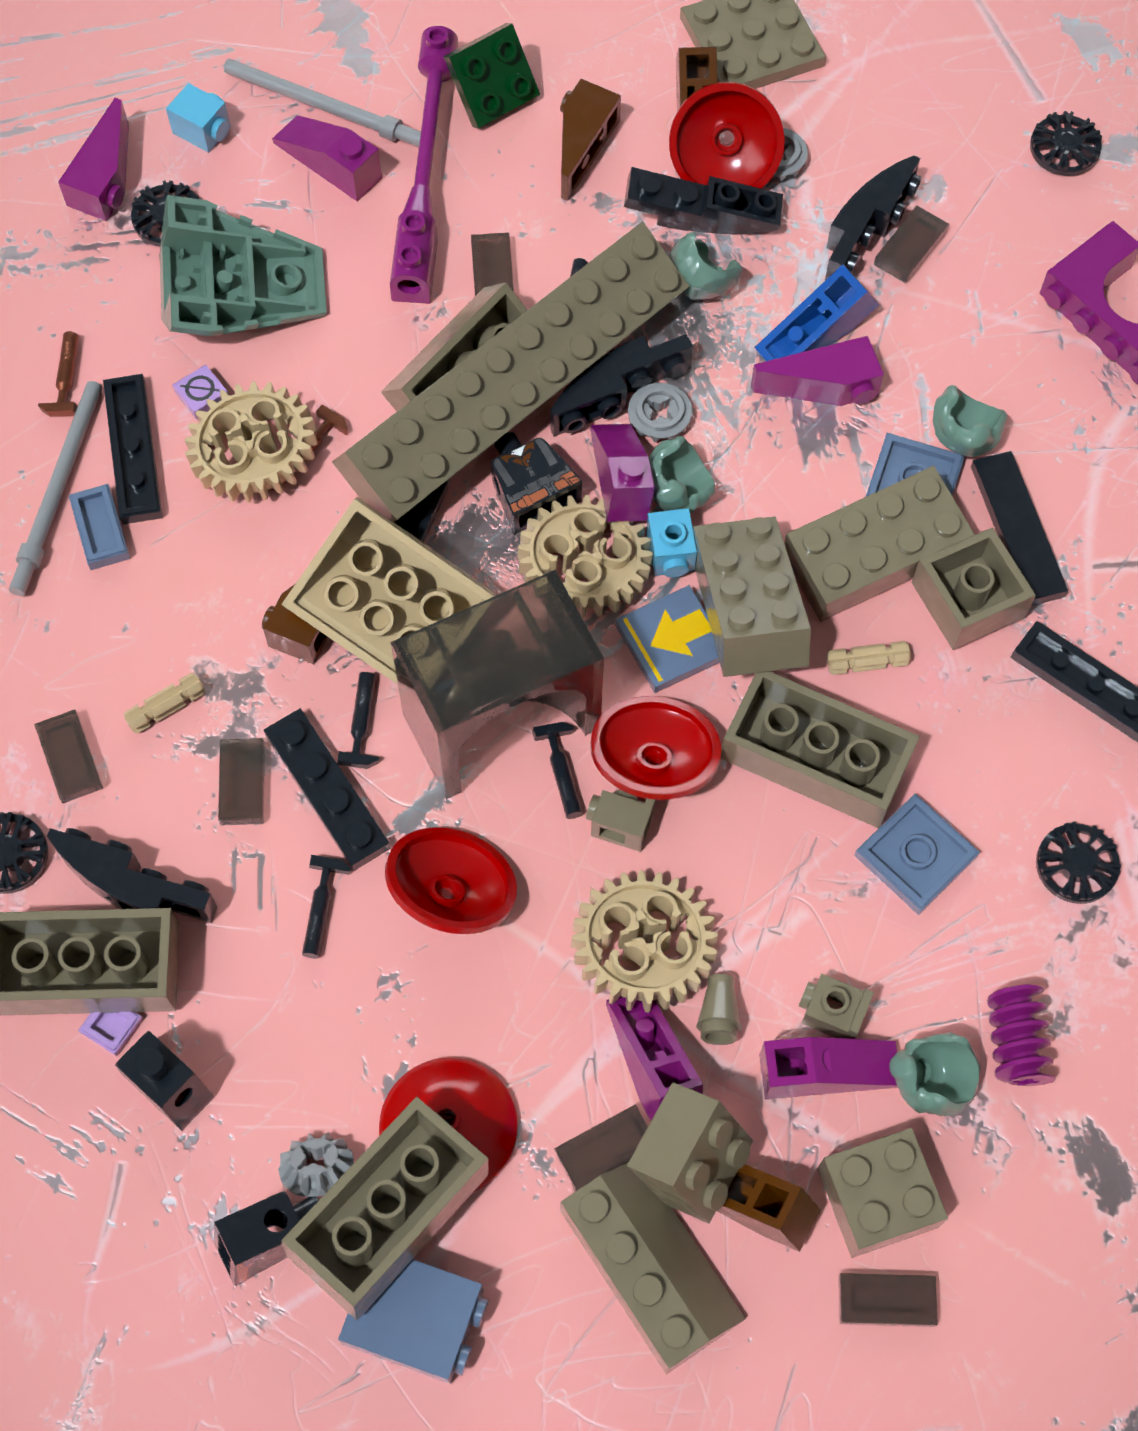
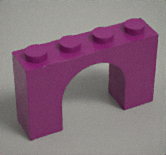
M1111 221L1047 271L1039 294L1044 297L1050 307L1057 309L1079 333L1085 334L1107 358L1114 360L1129 373L1131 379L1138 384V323L1128 321L1115 313L1107 303L1104 295L1105 288L1132 268L1138 254V241L1115 221Z

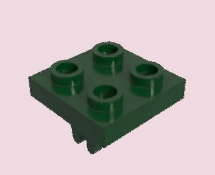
M505 23L443 56L471 125L474 128H480L540 95L513 23Z

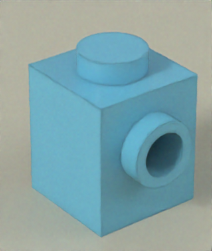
M190 83L182 89L166 108L172 133L208 153L217 142L222 141L227 136L231 127L225 102L218 95L207 93Z
M689 508L648 513L646 534L651 539L649 551L653 552L651 562L653 575L680 577L687 572L695 571L697 550Z

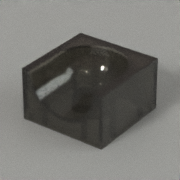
M556 570L390 642L403 715L446 800L462 793L458 756L462 747L476 731L506 710L525 701L543 703L568 715L580 727L585 736L592 733L597 719L601 716L604 657Z

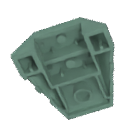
M173 195L166 196L159 260L161 320L170 332L214 336L325 317L327 309L323 251L321 247L277 229L275 233L252 225L253 219L241 215L240 219L220 212L216 210L217 204L207 200Z

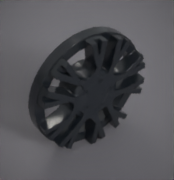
M1064 111L1062 115H1058L1057 112H1053L1052 115L1048 114L1046 119L1036 124L1030 139V150L1035 161L1047 171L1063 176L1079 175L1090 170L1098 161L1102 150L1101 132L1094 128L1095 123L1090 122L1091 119L1087 118L1085 121L1073 116V111L1070 113ZM1052 126L1055 131L1049 130L1046 127ZM1085 143H1093L1094 147L1088 146ZM1040 148H1050V152L1042 155L1039 151ZM1055 157L1060 159L1058 165L1052 163ZM1075 159L1079 166L1068 167V160Z
M164 180L162 181L163 185L152 188L146 186L145 190L142 189L140 191L141 195L133 199L134 202L131 204V220L135 232L142 240L160 247L161 238L152 235L156 229L162 230L167 195L175 193V196L200 199L199 196L190 190L188 185L184 186V183L180 182L179 185H176L171 180L169 182ZM164 194L161 198L156 197L157 195ZM140 211L149 212L146 215L139 216Z
M0 812V824L3 827L0 833V871L2 872L0 894H9L25 889L41 875L48 860V843L40 827L30 818L22 814ZM12 823H17L13 835H10ZM27 827L35 833V835L26 840H20V835ZM40 846L38 851H25L24 849ZM25 859L37 862L29 874L20 868ZM15 870L19 881L12 883L9 872Z
M1072 822L1054 828L1045 836L1036 854V868L1040 880L1053 895L1070 903L1087 904L1100 900L1114 887L1121 868L1116 850L1118 847L1113 843L1112 838H1108L1103 834L1104 831L1102 829H1097L1095 825L1091 827ZM1077 833L1088 835L1087 843H1080L1077 839ZM1062 834H1067L1072 844L1071 846H1068ZM1097 840L1102 846L1094 852L1090 846ZM1051 841L1061 848L1062 854L1047 851L1048 844ZM1108 853L1111 863L1099 861L1098 855ZM1059 861V866L1045 867V862ZM1098 869L1102 872L1109 874L1110 878H1107L1102 874L1095 872V870ZM1057 873H1062L1068 879V882L1062 889L1051 880V877ZM1089 878L1095 880L1102 889L1091 894L1086 880ZM1074 882H1080L1079 895L1072 894Z

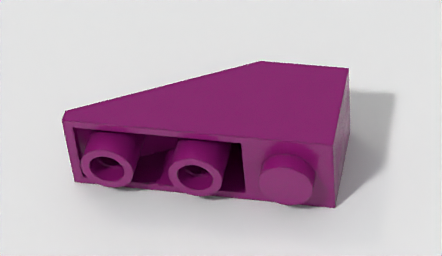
M823 1037L764 1041L759 1058L765 1100L898 1088L895 1078L889 1070L890 1060L897 1053L896 1041Z

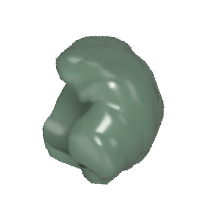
M689 232L674 245L669 254V258L689 285L682 293L692 300L716 298L738 283L743 268L739 262L732 260L727 269L723 271L722 267L714 265L708 259L709 248L707 244L702 240L695 241L697 234Z
M950 385L936 399L932 421L935 435L946 448L966 457H976L991 451L998 445L1005 430L1008 415L1004 410L977 401L963 393L957 386Z
M683 436L662 441L649 456L655 487L652 499L664 511L689 508L691 514L697 508L704 506L710 497L714 495L715 483L694 447Z
M952 1032L920 1039H911L905 1044V1050L897 1052L890 1060L889 1070L895 1078L902 1098L918 1113L939 1116L957 1115L974 1100L979 1085L981 1066L969 1041L965 1036L956 1035Z

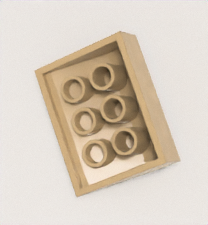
M356 497L281 605L423 702L496 599V593L359 497Z

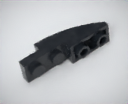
M913 155L881 171L866 182L843 206L830 227L826 248L832 250L833 253L828 261L825 280L841 265H844L853 275L861 258V255L858 254L861 247L868 248L875 234L884 238L891 224L898 226L907 204L904 203L906 197L913 198L920 185L922 176L918 175L917 171L921 158Z
M631 167L627 178L624 207L658 215L657 225L678 230L714 234L761 233L779 229L783 194L712 176L709 177L706 185Z
M687 334L651 348L644 336H641L621 345L594 362L569 384L550 409V429L553 436L555 437L565 432L574 433L586 424L598 419L612 418L626 409L627 393L631 391L636 392L645 385L667 377L676 378L690 369L693 345Z
M67 828L65 832L49 829L48 839L73 873L96 894L117 908H171L175 913L212 923L217 905L211 893H208L209 889L204 885L185 880L183 885L167 881V876L148 868H143L140 873V863L132 852V848L124 843L115 840H108L106 844L92 841L91 836L73 828Z

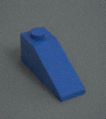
M841 265L754 348L766 361L831 345L850 333L880 304L844 265Z

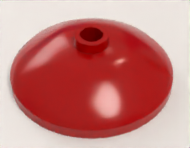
M718 82L694 92L678 109L669 134L670 157L677 174L683 180L706 185L709 177L712 176L761 189L777 171L784 152L783 124L774 105L757 89L737 82ZM724 131H730L733 133L734 139L731 143L725 144L720 140V134Z
M640 696L618 702L601 714L593 727L591 735V756L602 776L620 790L647 799H675L700 790L715 775L721 758L720 738L709 719L692 706L667 697Z
M432 827L413 831L395 843L385 865L386 884L396 903L419 923L441 932L476 934L490 930L507 918L516 900L517 882L513 870L506 859L484 840L461 830Z
M438 1058L415 1066L393 1085L381 1109L379 1136L418 1097L439 1116L444 1113H452L456 1117L452 1127L488 1158V1176L474 1192L491 1183L503 1171L516 1145L518 1122L513 1099L506 1086L493 1072L467 1059Z

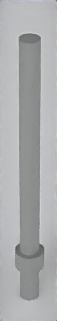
M230 58L224 64V72L378 131L379 136L393 142L399 139L419 147L421 131L403 125L401 119L390 115L379 116Z
M88 381L86 383L27 542L20 545L15 560L18 565L8 589L15 595H25L34 570L40 568L45 554V551L42 549L102 390V386L95 381Z

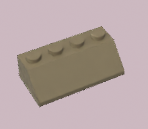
M506 282L484 287L381 391V394L397 412L526 312V307Z
M628 1163L598 1176L560 1202V1212L667 1375L739 1325L746 1318L673 1209L664 1204L627 1167Z

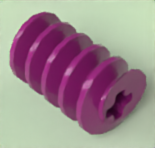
M1030 984L1010 986L993 992L987 998L988 1007L995 1010L989 1016V1023L997 1028L990 1035L993 1044L1000 1046L992 1053L995 1062L1002 1064L994 1071L997 1080L1017 1086L1045 1085L1056 1080L1054 1075L1041 1073V1068L1053 1063L1052 1057L1039 1055L1040 1049L1051 1045L1050 1039L1037 1037L1036 1032L1049 1027L1048 1021L1035 1019L1034 1014L1047 1009L1045 1003L1032 1000V996L1045 991L1041 986Z

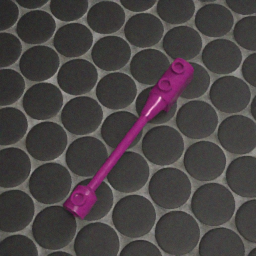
M444 26L428 27L421 36L418 70L427 78L414 186L397 222L390 276V293L393 302L430 304L438 235L429 185L442 82L452 78L443 56L458 49L457 34ZM412 280L417 282L419 286L407 287L402 285L401 281Z

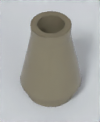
M713 974L708 977L707 990L696 1025L697 1029L701 1032V1039L712 1045L732 1044L736 1042L737 1034L742 1030L734 989L735 979L727 974Z

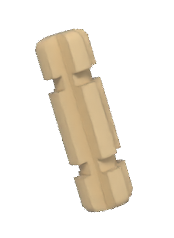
M899 641L891 642L890 647H886L884 643L850 647V652H846L845 648L830 650L827 654V666L830 674L833 675L845 674L847 669H851L852 672L885 669L886 664H891L892 667L907 666L911 658L910 648L907 642Z
M189 673L178 680L180 682L179 685L175 686L172 683L143 700L145 705L139 707L137 704L125 711L123 714L124 719L134 733H140L150 727L149 722L153 719L155 722H158L185 706L184 701L187 699L192 702L204 695L205 689L195 673Z

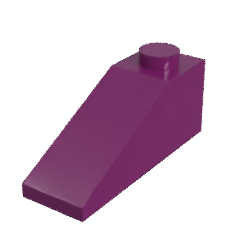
M116 97L113 99L58 181L66 206L104 221L108 220L114 209H118L121 206L125 195L129 123L121 99Z
M297 115L272 138L275 145L355 201L360 200L382 179L379 149L351 129Z
M864 336L754 364L751 389L753 393L837 406L851 403L864 404L879 396L884 373L869 337Z
M631 424L591 425L590 432L607 522L647 521L655 487L649 457Z
M620 996L613 1004L609 1003V999L606 1000V1007L636 1092L650 1121H652L673 1082L703 1094L701 1079L655 1000L652 1001L650 1012H645L642 1001L636 1000L633 1008L629 1011L626 1008L625 997Z

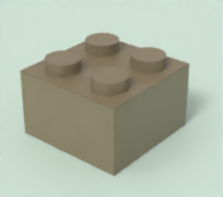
M993 527L920 559L911 582L952 650L1025 618L1036 596Z
M673 1082L628 1162L627 1167L664 1204L710 1224L716 1211L724 1205L728 1195V1188L738 1169L742 1168L747 1162L753 1140L720 1101Z
M912 1128L824 1157L817 1168L851 1258L932 1231L948 1220Z

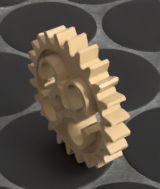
M252 381L249 391L243 392L242 387L236 384L235 394L230 396L227 392L221 390L220 396L222 400L217 403L208 399L206 402L210 410L208 412L199 410L195 412L200 423L188 425L192 436L184 440L189 449L185 452L194 476L200 479L205 489L212 487L217 497H220L226 491L230 501L234 502L239 494L243 493L247 503H250L254 493L259 492L263 500H267L268 489L274 488L276 492L282 494L283 487L281 483L286 480L295 485L297 481L293 473L295 471L307 473L308 469L304 460L315 458L312 447L318 445L314 433L317 429L308 406L302 405L299 395L295 394L290 397L287 388L284 386L275 392L272 383L268 382L263 390H259L256 382ZM268 419H274L277 426V436L282 445L279 451H277L274 443L275 439L267 422ZM289 431L294 436V438L288 437L287 434ZM224 433L228 439L227 443L235 462H238L236 464L230 465L224 454L226 447L221 438ZM209 445H211V446L214 445V446H215L214 451H212V449L209 447Z
M589 495L584 496L582 504H576L574 498L568 496L567 506L562 507L559 502L553 500L551 513L543 508H539L537 520L532 518L527 520V531H521L520 545H518L519 574H525L524 585L526 588L535 586L534 598L536 600L546 595L548 596L549 609L561 603L564 604L563 614L566 616L574 607L578 608L581 618H585L587 609L590 608L594 609L598 617H602L603 606L607 605L616 613L619 609L620 600L630 605L633 600V593H642L644 581L649 579L653 556V552L649 551L651 539L643 537L645 528L643 524L633 526L634 521L607 522L603 498L599 500L597 505H593ZM607 524L611 525L614 535L611 555L619 557L617 559L606 555L607 539L604 537V531L607 529ZM550 553H559L564 556L562 572L565 574V582H563L562 588L558 587V582H556L558 556L551 555ZM578 579H587L590 582H582Z
M639 870L637 881L631 882L624 872L621 873L619 886L606 879L603 886L604 894L592 889L589 897L591 904L581 902L579 907V915L581 917L574 918L573 931L577 934L572 935L571 948L578 949L575 952L574 963L575 965H586L582 970L581 978L583 981L596 977L593 991L595 994L602 992L606 988L610 990V1004L615 1003L622 996L626 998V1008L629 1011L633 1008L636 1000L642 1001L645 1012H650L652 1001L658 1000L663 1009L667 1010L670 1004V996L673 995L679 1002L684 1003L687 997L686 988L697 993L701 985L700 978L708 979L712 968L708 963H714L717 950L712 947L716 945L718 933L709 931L713 928L715 919L714 916H702L707 904L705 901L692 904L693 888H689L683 893L677 891L679 885L678 878L672 880L667 886L662 884L661 872L655 875L653 882L646 880L643 870ZM661 911L669 917L670 925L668 932H665L667 926L666 919H655L649 915L650 912ZM687 915L686 931H682L679 934L676 951L682 954L683 957L676 960L669 959L663 952L669 949L670 931L675 932L679 926V921L682 922L683 918ZM619 922L626 927V929L620 931L618 948L619 950L623 949V961L635 962L640 966V969L636 971L623 969L618 962L620 951L616 949L611 951L609 960L606 959L604 965L600 966L603 949L607 950L610 947L613 932L606 924ZM592 940H594V941H596V942H598V943H601V944H600V947L598 946L597 943L593 942Z

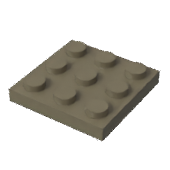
M703 0L680 8V19L694 46L717 47V83L737 82L757 89L824 67L826 56L794 0Z

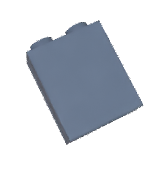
M412 1259L357 1321L349 1313L347 1314L338 1340L347 1347L451 1384L455 1373L461 1376L464 1374L472 1351V1347L465 1345L471 1325L477 1328L480 1327L489 1300L482 1297L484 1289L481 1283Z

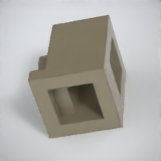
M602 790L601 796L593 794L586 814V819L591 821V836L641 852L654 815L655 799L646 798L645 803L638 801L636 796L620 790H616L613 793Z
M821 973L817 984L808 981L798 1007L806 1009L801 1024L835 1038L855 1039L874 992L867 989L864 991ZM829 997L843 1003V1007L840 1009L831 1008L827 1003V998Z

